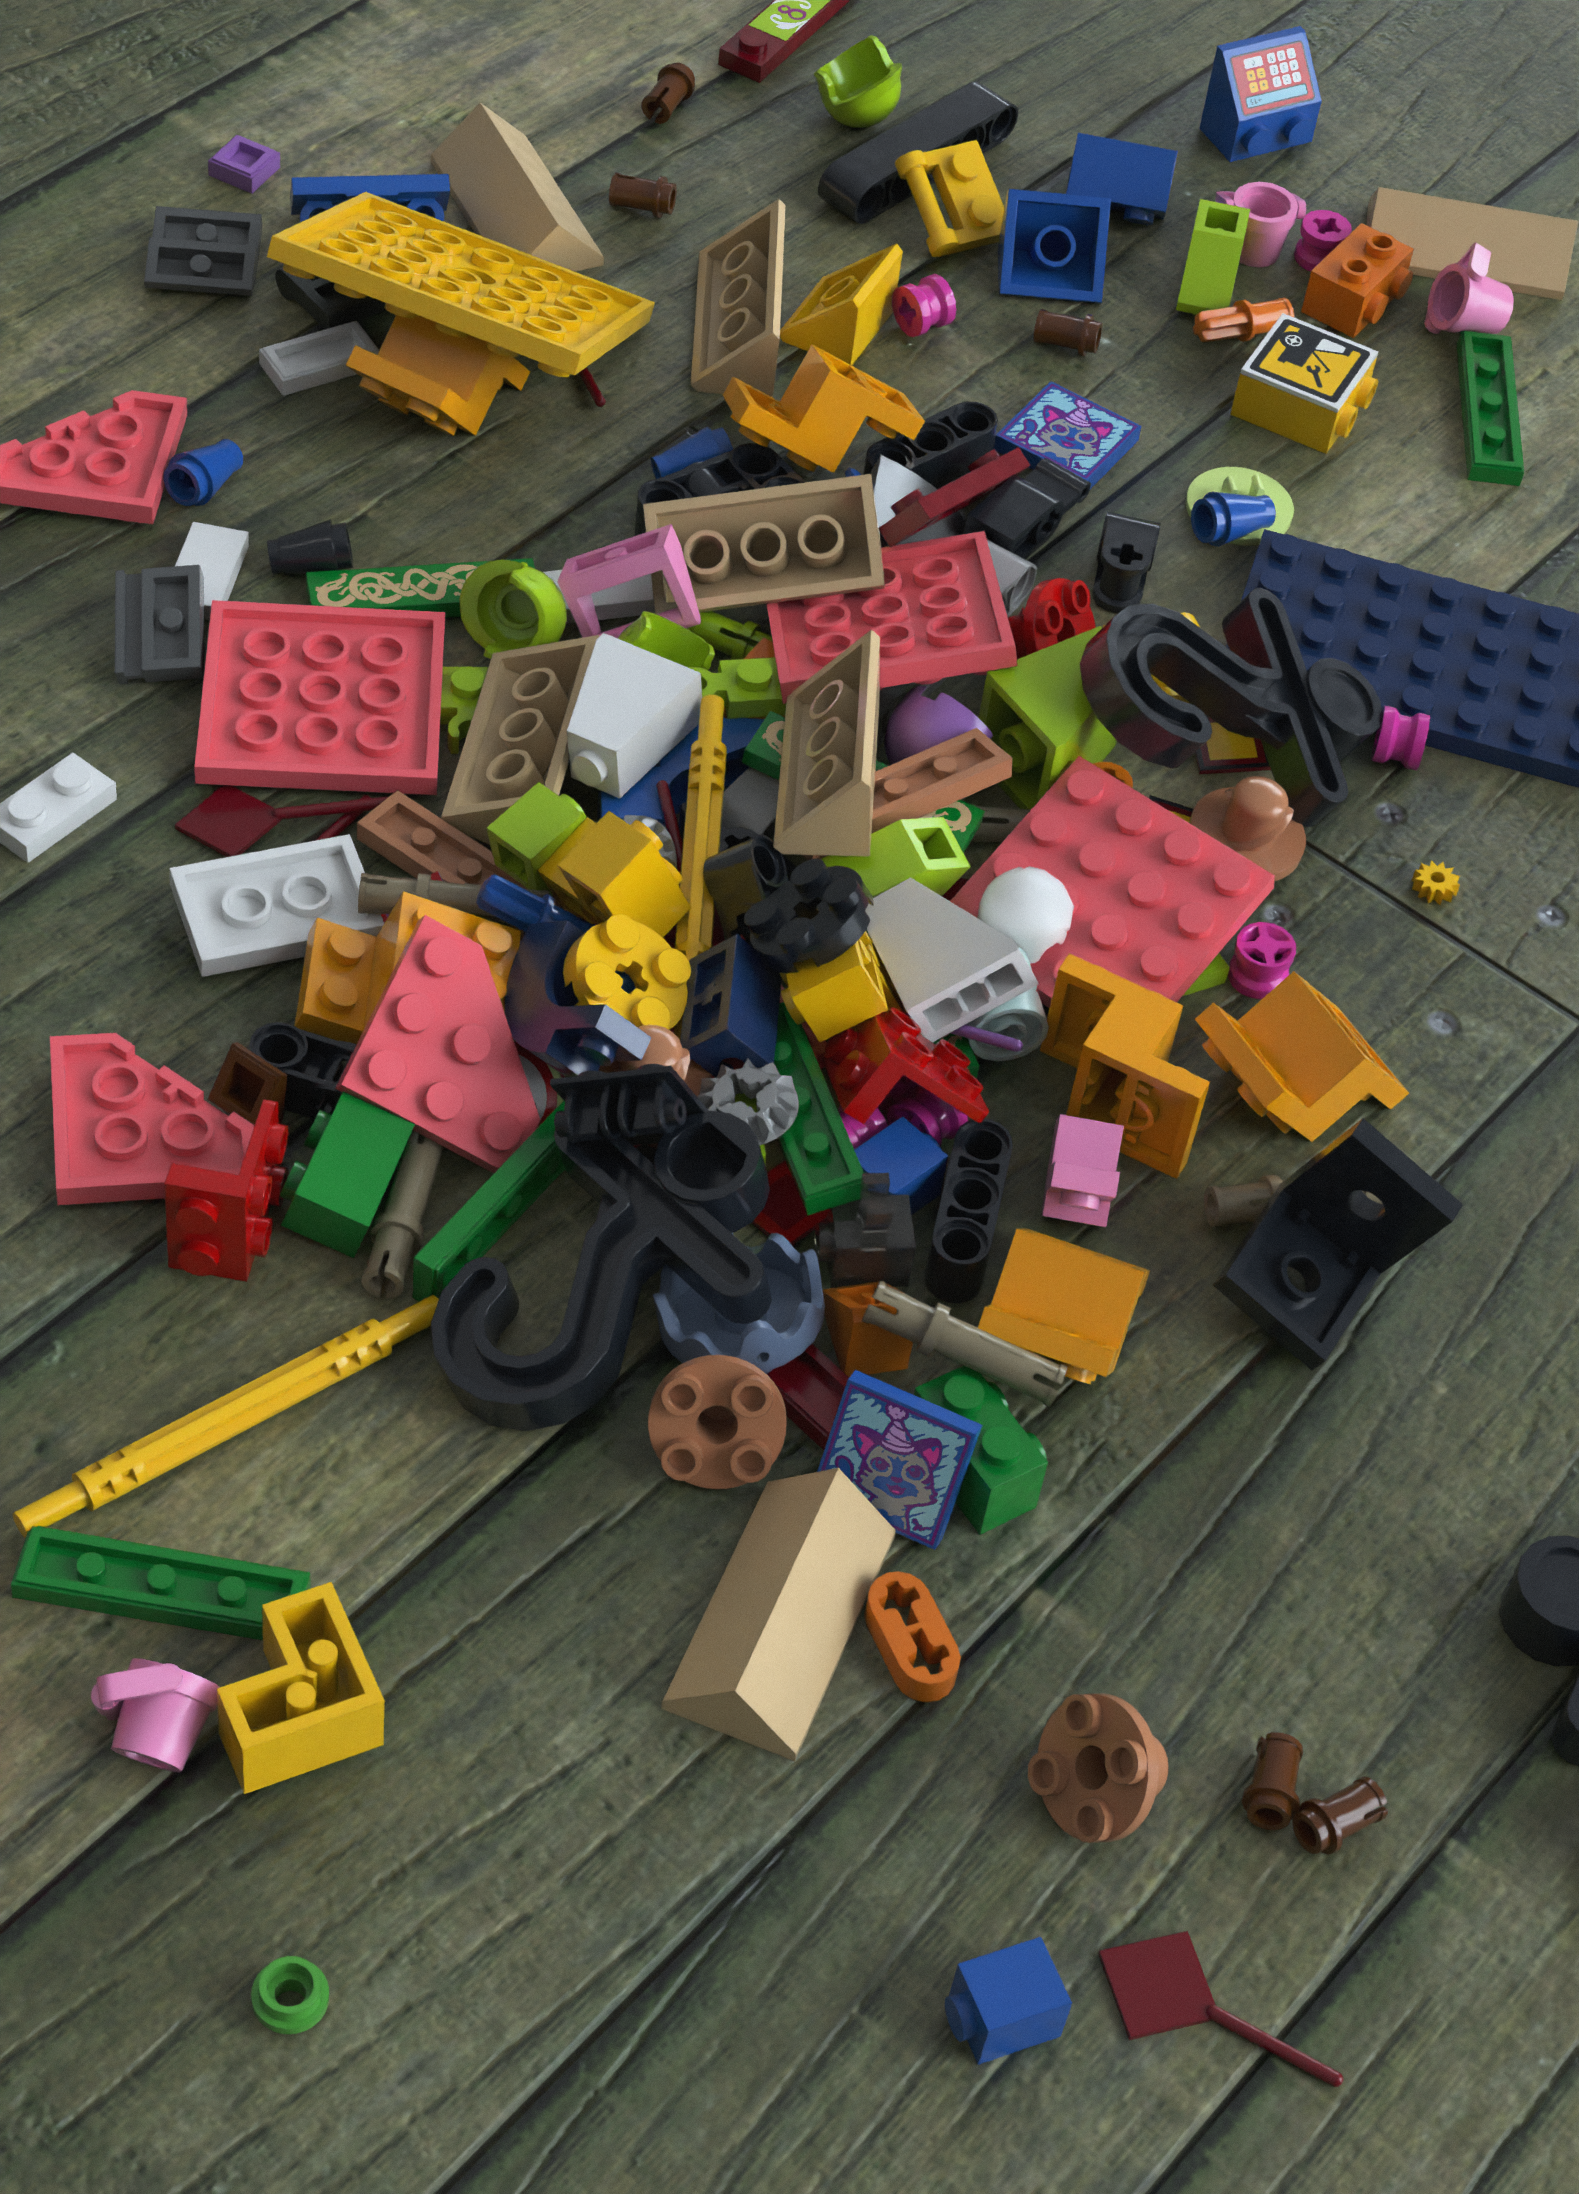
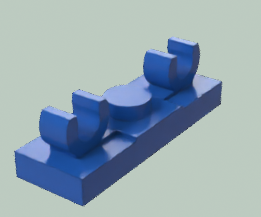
M449 174L291 178L290 190L291 215H300V223L359 194L368 192L444 221V211L447 210L450 195Z

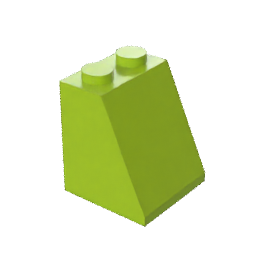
M1101 626L1017 659L1018 666L987 672L978 718L992 732L991 740L1012 757V777L997 784L1020 809L1033 808L1078 756L1090 763L1102 762L1117 744V740L1097 719L1083 691L1080 672V661L1086 644L1102 629Z

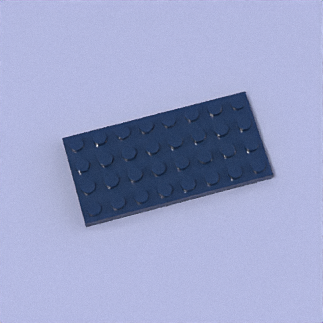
M1264 529L1241 601L1255 588H1262L1273 593L1282 602L1306 670L1319 659L1334 658L1346 662L1361 672L1373 686L1380 699L1382 709L1384 705L1397 708L1400 715L1409 717L1417 713L1430 715L1425 746L1579 788L1578 613L1518 598L1505 592H1496L1466 584L1453 578L1440 577L1414 570L1397 563H1388L1351 553L1345 549L1333 548L1299 539L1293 535Z

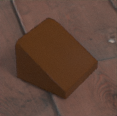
M238 1042L232 1043L208 1100L229 1114L234 1111L254 1126L263 1100L277 1101L278 1124H281L284 1118L287 1075Z

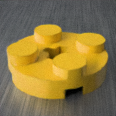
M615 914L606 921L591 927L572 944L566 955L563 976L565 987L572 982L574 994L579 1001L574 1006L606 1004L636 1027L658 1025L670 1030L681 1019L687 1004L688 990L686 981L691 975L688 959L681 951L671 948L666 940L654 930L634 921L629 916ZM616 970L625 972L631 977L636 987L632 992L627 993L621 988L623 979L615 973Z

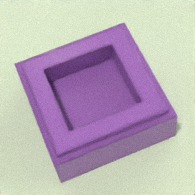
M239 135L234 136L208 160L209 176L249 193L255 192L280 168V152Z

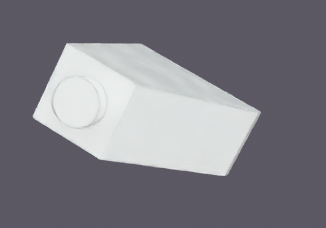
M603 633L596 639L567 729L571 778L621 798L699 724L700 703L702 699L701 673Z
M911 877L874 897V906L868 903L865 912L871 921L867 931L911 1019L921 1028L920 1033L932 1043L1039 984L1013 939Z

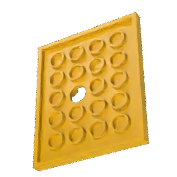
M368 192L359 194L272 235L267 253L268 258L284 263L283 270L291 275L305 279H314L315 276L335 283L334 289L343 295L353 298H365L367 295L385 302L384 308L390 313L405 318H415L419 315L436 322V329L444 334L458 338H465L468 335L486 341V347L496 354L513 358L518 357L520 354L538 361V368L558 377H569L570 374L575 376L648 324L655 305L653 301Z

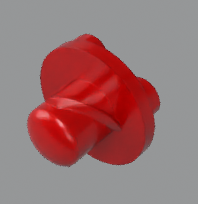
M1055 578L1042 581L1035 586L1027 600L1026 607L1021 608L1019 615H1013L1008 618L1016 647L1017 659L1096 628L1090 607V592L1083 581Z

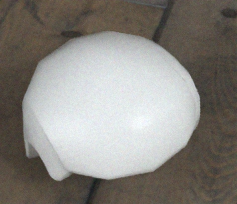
M1031 866L1026 868L1017 867L999 875L987 886L979 903L977 918L1013 939L1016 945L1026 952L1029 962L1032 964L1038 962L1048 948L1056 943L1061 945L1064 942L1067 931L1071 926L1074 905L1063 883L1047 871Z

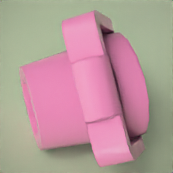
M1253 182L1239 187L1236 192H1216L1215 202L1250 209L1239 261L1247 266L1259 268L1274 264L1279 258L1288 232L1294 225L1295 220L1304 219L1306 215L1305 200L1273 183Z
M1473 243L1458 263L1447 265L1433 282L1428 297V309L1424 322L1425 327L1430 332L1438 334L1443 330L1451 333L1472 331L1497 334L1505 328L1510 320L1514 303L1512 290L1508 285L1486 277L1491 252L1478 243Z
M136 1658L130 1661L127 1671L97 1677V1684L94 1685L91 1691L92 1702L96 1710L101 1715L106 1716L108 1720L118 1719L111 1749L122 1756L156 1768L181 1772L210 1712H214L216 1709L217 1688L220 1687L203 1677L182 1670L172 1663L162 1664Z

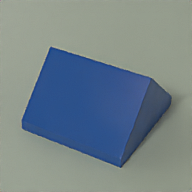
M1008 189L998 243L999 295L1101 304L1111 198Z

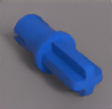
M491 875L484 881L476 899V904L480 909L523 930L524 935L529 924L568 920L584 933L596 925L554 905L553 896L546 894L541 898L498 875Z

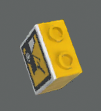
M1282 313L1242 367L1230 415L1327 454L1338 436L1346 438L1349 435L1356 421L1358 408L1367 409L1374 397L1378 386V379L1373 378L1372 374L1378 351Z

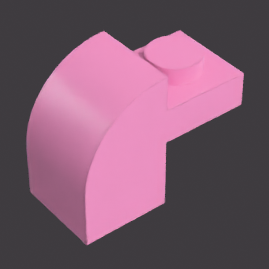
M1059 1115L1056 1119L1050 1152L1042 1216L1101 1227L1107 1226L1110 1203L1116 1198L1120 1172H1117L1116 1169L1124 1129L1123 1125Z

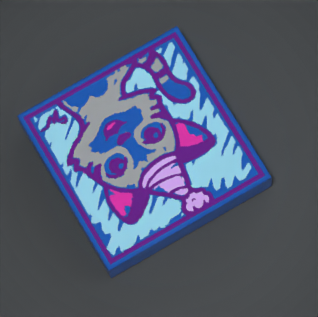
M1050 381L996 434L993 449L1005 455L1019 447L1031 465L1029 468L1033 470L1042 459L1048 458L1089 481L1091 489L1139 440L1141 426Z
M855 1370L847 1380L817 1472L840 1468L896 1530L895 1533L935 1550L943 1539L983 1425Z

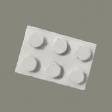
M350 834L170 868V887L202 977L305 957L308 933L317 917L373 936H377L384 925L381 914L358 913L361 873L365 872Z

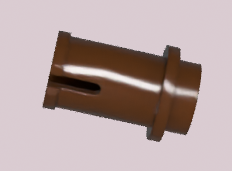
M673 63L662 67L658 73L657 84L641 102L642 111L648 119L652 118L658 108H662L655 119V123L667 122L678 104L691 97L695 90V77L692 70L685 64Z
M615 172L610 183L609 204L614 207L622 206L651 211L655 218H661L663 214H672L676 203L677 187L674 183H668V179L664 176H660L658 180H651Z
M1040 309L1036 319L1033 340L1036 343L1043 342L1078 350L1079 356L1084 357L1087 352L1096 354L1101 340L1103 323L1094 321V316L1087 314L1085 319Z
M1271 1732L1267 1733L1266 1739L1262 1736L1258 1739L1252 1784L1244 1789L1242 1804L1247 1811V1818L1252 1824L1266 1830H1280L1289 1825L1290 1820L1293 1819L1300 1809V1800L1295 1793L1299 1763L1303 1756V1747L1291 1735Z
M1363 1776L1355 1780L1353 1784L1323 1800L1310 1798L1302 1802L1299 1813L1295 1814L1292 1820L1293 1831L1301 1846L1309 1853L1318 1854L1321 1852L1330 1855L1340 1850L1343 1839L1387 1817L1388 1809L1383 1807V1805L1387 1804L1386 1797L1375 1781Z

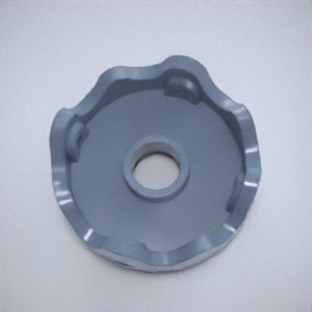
M779 1233L770 1234L766 1242L761 1246H746L762 1262L772 1297L767 1313L759 1320L748 1324L733 1323L723 1317L671 1268L664 1265L661 1272L660 1292L653 1294L662 1341L671 1355L681 1363L701 1356L727 1355L745 1360L766 1374L777 1367L785 1365L801 1355L815 1341L823 1326L825 1302L816 1252L810 1249L800 1254Z

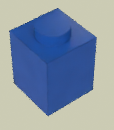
M903 1116L854 1149L868 1181L870 1196L850 1203L884 1234L940 1196L948 1155L942 1151L940 1145L932 1136L919 1131Z
M1041 1937L959 1963L949 1996L945 1998V2012L950 2028L958 2041H968L978 2065L1061 2037L1072 2005V2001Z

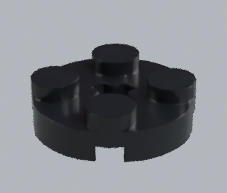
M810 859L797 866L793 870L790 880L775 890L767 899L752 905L744 916V922L750 930V941L764 964L775 972L795 973L798 970L793 963L803 962L812 958L816 966L819 967L831 962L851 948L864 934L871 921L865 910L868 903L874 906L873 897L860 875L853 869L844 866L826 867L823 860Z

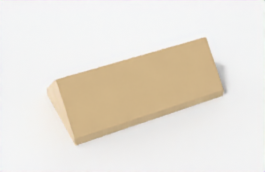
M479 103L431 154V163L438 174H449L450 194L475 234L574 272L604 266V256L527 137L482 103Z
M1378 187L1370 197L1367 226L1379 232L1387 233L1397 241L1414 248L1408 269L1413 272V275L1436 279L1438 274L1447 265L1458 263L1472 244L1476 242L1491 252L1486 277L1508 285L1512 292L1563 300L1577 231V220Z
M780 199L699 251L691 386L697 392L724 394L732 377H735L773 397L780 341L786 207Z
M871 474L643 504L646 532L672 524L681 544L699 613L885 588L882 548ZM662 570L651 573L655 614L678 607Z
M873 630L867 632L787 697L773 847L781 854L870 856L880 693V636Z
M599 635L493 653L441 815L444 821L464 834L490 845L487 827L538 782L559 796L569 763L567 729L596 639Z
M840 1468L767 1482L662 1701L661 1709L792 1761L796 1760L866 1603L870 1586L879 1574L896 1532Z

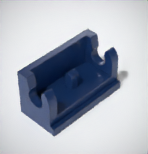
M736 934L689 960L691 975L686 984L688 997L683 1013L680 1042L682 1048L689 1050L690 1060L693 1059L714 1077L718 1076L721 1064L734 1070L730 1064L723 1061L726 1058H737L743 1061V1063L748 1058L757 1068H762L772 1062L774 1063L782 977L779 972L768 968L757 951Z

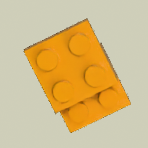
M396 315L377 355L356 345L354 346L346 366L362 377L359 387L379 397L378 401L405 415H408L409 411L425 418L424 422L451 436H454L457 428L476 436L497 391H500L503 383L521 391L530 374V371L515 358L502 356L490 351L486 347V341L470 335L465 338H458L444 334L436 329V322L419 315L415 318H405Z
M813 344L780 401L735 377H732L722 395L732 411L730 417L741 425L739 428L741 434L764 447H767L771 440L788 449L786 456L791 461L812 472H815L818 465L832 473L835 472L866 417L868 418L866 421L868 426L891 439H894L899 432L915 440L925 422L904 393Z
M404 891L377 936L317 917L308 933L294 1026L333 1040L352 1042L357 1045L418 920L424 915L431 917L482 946L505 1013L506 986L520 945L521 931Z
M1069 953L1058 969L1047 1017L1048 1033L1040 1048L1041 1052L1077 1068L1066 1115L1123 1125L1120 1153L1177 1179L1187 1164L1210 1084L1209 1081L1192 1074L1188 1070L1168 1063L1183 1005Z
M1295 971L1238 1021L1214 1002L1195 1018V1021L1209 1037L1202 1044L1208 1055L1226 1073L1231 1070L1243 1083L1237 1090L1248 1105L1261 1117L1266 1114L1285 1134L1293 1128L1313 1142L1361 1099L1366 1101L1373 1095L1389 1109H1392L1409 1094L1343 1012Z
M1018 1228L1013 1237L992 1303L984 1307L978 1328L1031 1353L1035 1352L1055 1359L1056 1364L1067 1366L1065 1377L1091 1384V1381H1095L1097 1374L1107 1377L1114 1372L1139 1296L1143 1294L1150 1270L1028 1228Z

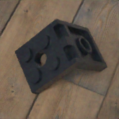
M1362 1118L1279 1185L1213 1283V1286L1312 1371L1327 1360L1379 1276L1452 1223L1463 1204ZM1362 1191L1375 1195L1382 1204L1372 1201ZM1287 1267L1297 1270L1304 1277L1306 1292L1298 1290L1291 1283L1287 1274Z

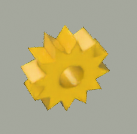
M1431 860L1429 866L1421 863L1419 870L1414 871L1411 880L1414 882L1412 890L1419 891L1418 898L1426 897L1428 904L1435 900L1441 905L1442 899L1451 903L1452 897L1457 896L1460 887L1458 883L1460 876L1452 874L1454 867L1445 868L1444 862L1437 866Z

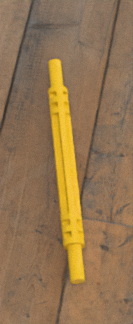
M706 695L701 699L698 740L691 745L680 873L683 881L679 887L689 902L691 909L676 924L674 949L681 951L688 961L712 948L715 904L705 884L703 869L707 858L718 854L720 849L727 748L722 743L724 700L717 695ZM683 1015L674 1026V1034L679 1040Z
M431 1295L381 1322L372 1318L73 1473V1482L13 1513V1519L18 1530L26 1538L27 1532L32 1529V1526L48 1527L84 1507L89 1511H94L391 1355L393 1345L431 1326L439 1299L435 1295Z

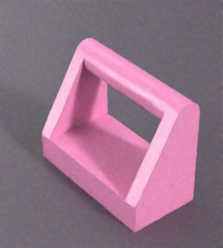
M672 524L567 559L557 581L582 638L595 635L601 636L603 633L618 638L622 631L633 623L631 622L601 632L591 596L592 593L662 570L678 607L658 613L657 615L667 618L686 629L701 623L681 544Z

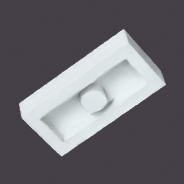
M71 753L0 803V843L29 863L117 800L116 782L75 753Z

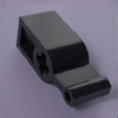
M1044 458L1025 478L1012 476L967 515L964 534L985 531L987 540L1026 560L1053 535L1062 516L1077 502L1081 503L1087 497L1091 483L1050 459Z

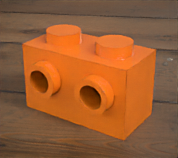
M1361 223L1311 271L1301 312L1354 338L1369 323L1376 324L1382 317L1387 305L1394 298L1400 300L1405 295L1413 278V272L1408 269L1414 248L1397 241L1387 233L1379 232Z

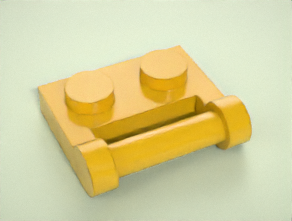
M977 140L927 152H922L921 150L911 151L900 156L894 164L900 178L907 180L929 237L926 239V244L932 257H941L999 242L1004 205ZM932 173L954 229L947 227L927 174Z

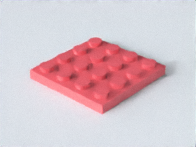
M985 531L900 544L891 548L889 546L882 547L885 588L766 604L783 704H786L787 697L796 688L870 630H873L880 636V691L885 687L910 683L928 685L936 683L942 678L965 674L987 675V672L990 670L1018 666L1016 647Z
M212 600L194 765L195 784L394 793L398 790L403 794L437 795L445 612Z
M1078 756L950 902L977 918L981 898L987 886L996 877L1017 867L1026 868L1031 866L1043 869L1063 883L1074 905L1071 926L1067 931L1064 942L1061 945L1058 943L1054 944L1043 953L1038 962L1030 964L1032 972L1039 983L1036 991L1043 1005L1050 1008L1058 969L1069 953L1089 963L1101 966L1107 971L1148 990L1160 993L1172 1001L1178 1002L1274 889L1275 875Z

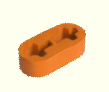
M897 1571L885 1573L876 1578L869 1589L864 1618L866 1626L895 1684L903 1694L913 1700L932 1702L942 1699L950 1693L955 1685L961 1656L958 1646L925 1584L912 1574ZM894 1599L899 1607L910 1606L907 1626L895 1608L884 1610L886 1600ZM917 1646L924 1660L929 1665L940 1663L938 1674L931 1675L925 1666L913 1668Z

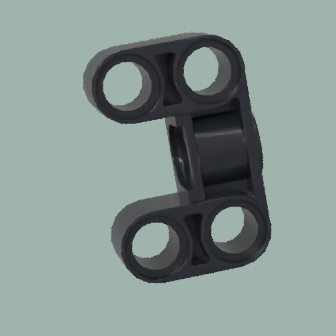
M757 443L742 444L729 452L703 462L693 463L683 470L660 479L647 481L641 485L637 497L635 536L646 533L643 504L805 483V481L770 447H764Z

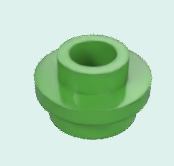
M297 1956L278 1958L264 1967L254 1980L251 1990L253 2012L262 2025L276 2033L297 2034L315 2026L327 2010L329 2003L327 1979L316 1965L304 1958ZM287 1991L298 1992L304 1997L303 2002L295 2006L280 2005L276 2000L282 1993Z

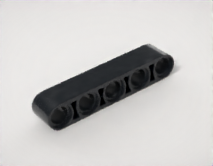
M971 82L832 162L820 178L818 195L822 200L860 224L869 222L913 196L907 180L900 178L894 164L900 156L915 150L927 152L974 140L978 141L984 154L1001 144L1011 134L1017 123L1018 108L980 82ZM932 173L927 174L930 185L935 183Z

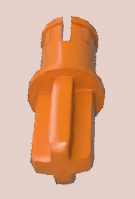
M1285 297L1253 304L1246 299L1239 300L1232 307L1197 313L1195 315L1193 332L1194 335L1199 337L1201 342L1237 338L1241 342L1250 341L1255 334L1268 333L1282 313L1294 317V309L1291 302Z

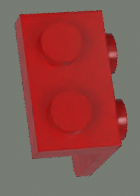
M891 1007L887 1013L884 1011L830 1037L825 1047V1056L822 1061L842 1110L862 1124L866 1123L902 1075L908 1077L976 1122L982 1123L989 1114V1110L980 1094L984 1088L967 1068L971 1063L969 1058L946 1040L941 1039L935 1045L920 1035L921 1028L897 1008Z
M263 1100L239 1175L171 1163L164 1183L169 1268L185 1270L197 1276L212 1275L247 1282L255 1256L265 1258L269 1249L273 1227L272 1218L267 1216L271 1205L282 1206L284 1198L279 1196L289 1176L288 1168L279 1166L283 1161L286 1151L288 1126L278 1124L277 1101Z

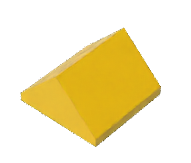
M896 243L822 277L781 328L780 338L782 341L805 351H808L813 344L842 361L853 365L893 313L892 295L898 287L903 254L899 245Z

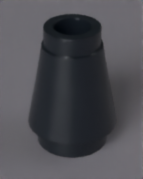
M331 519L278 537V539L267 540L269 561L273 575L281 573L306 575V572L354 568L346 522L332 524Z

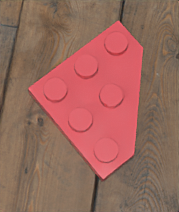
M131 390L114 397L113 407L89 416L83 410L45 426V436L23 445L17 439L0 445V503L127 522L153 524L165 488L164 472L171 458L176 453L187 418V398Z
M424 915L418 920L335 1089L348 1093L415 1124L413 1131L495 1173L536 1130L540 1117L482 946L431 917Z
M117 1033L50 1036L57 1205L165 1199L164 1183L171 1163L239 1175L254 1129L252 1123L234 1111L229 1116L204 1100V1091L165 1065L157 1069L136 1055L135 1045Z

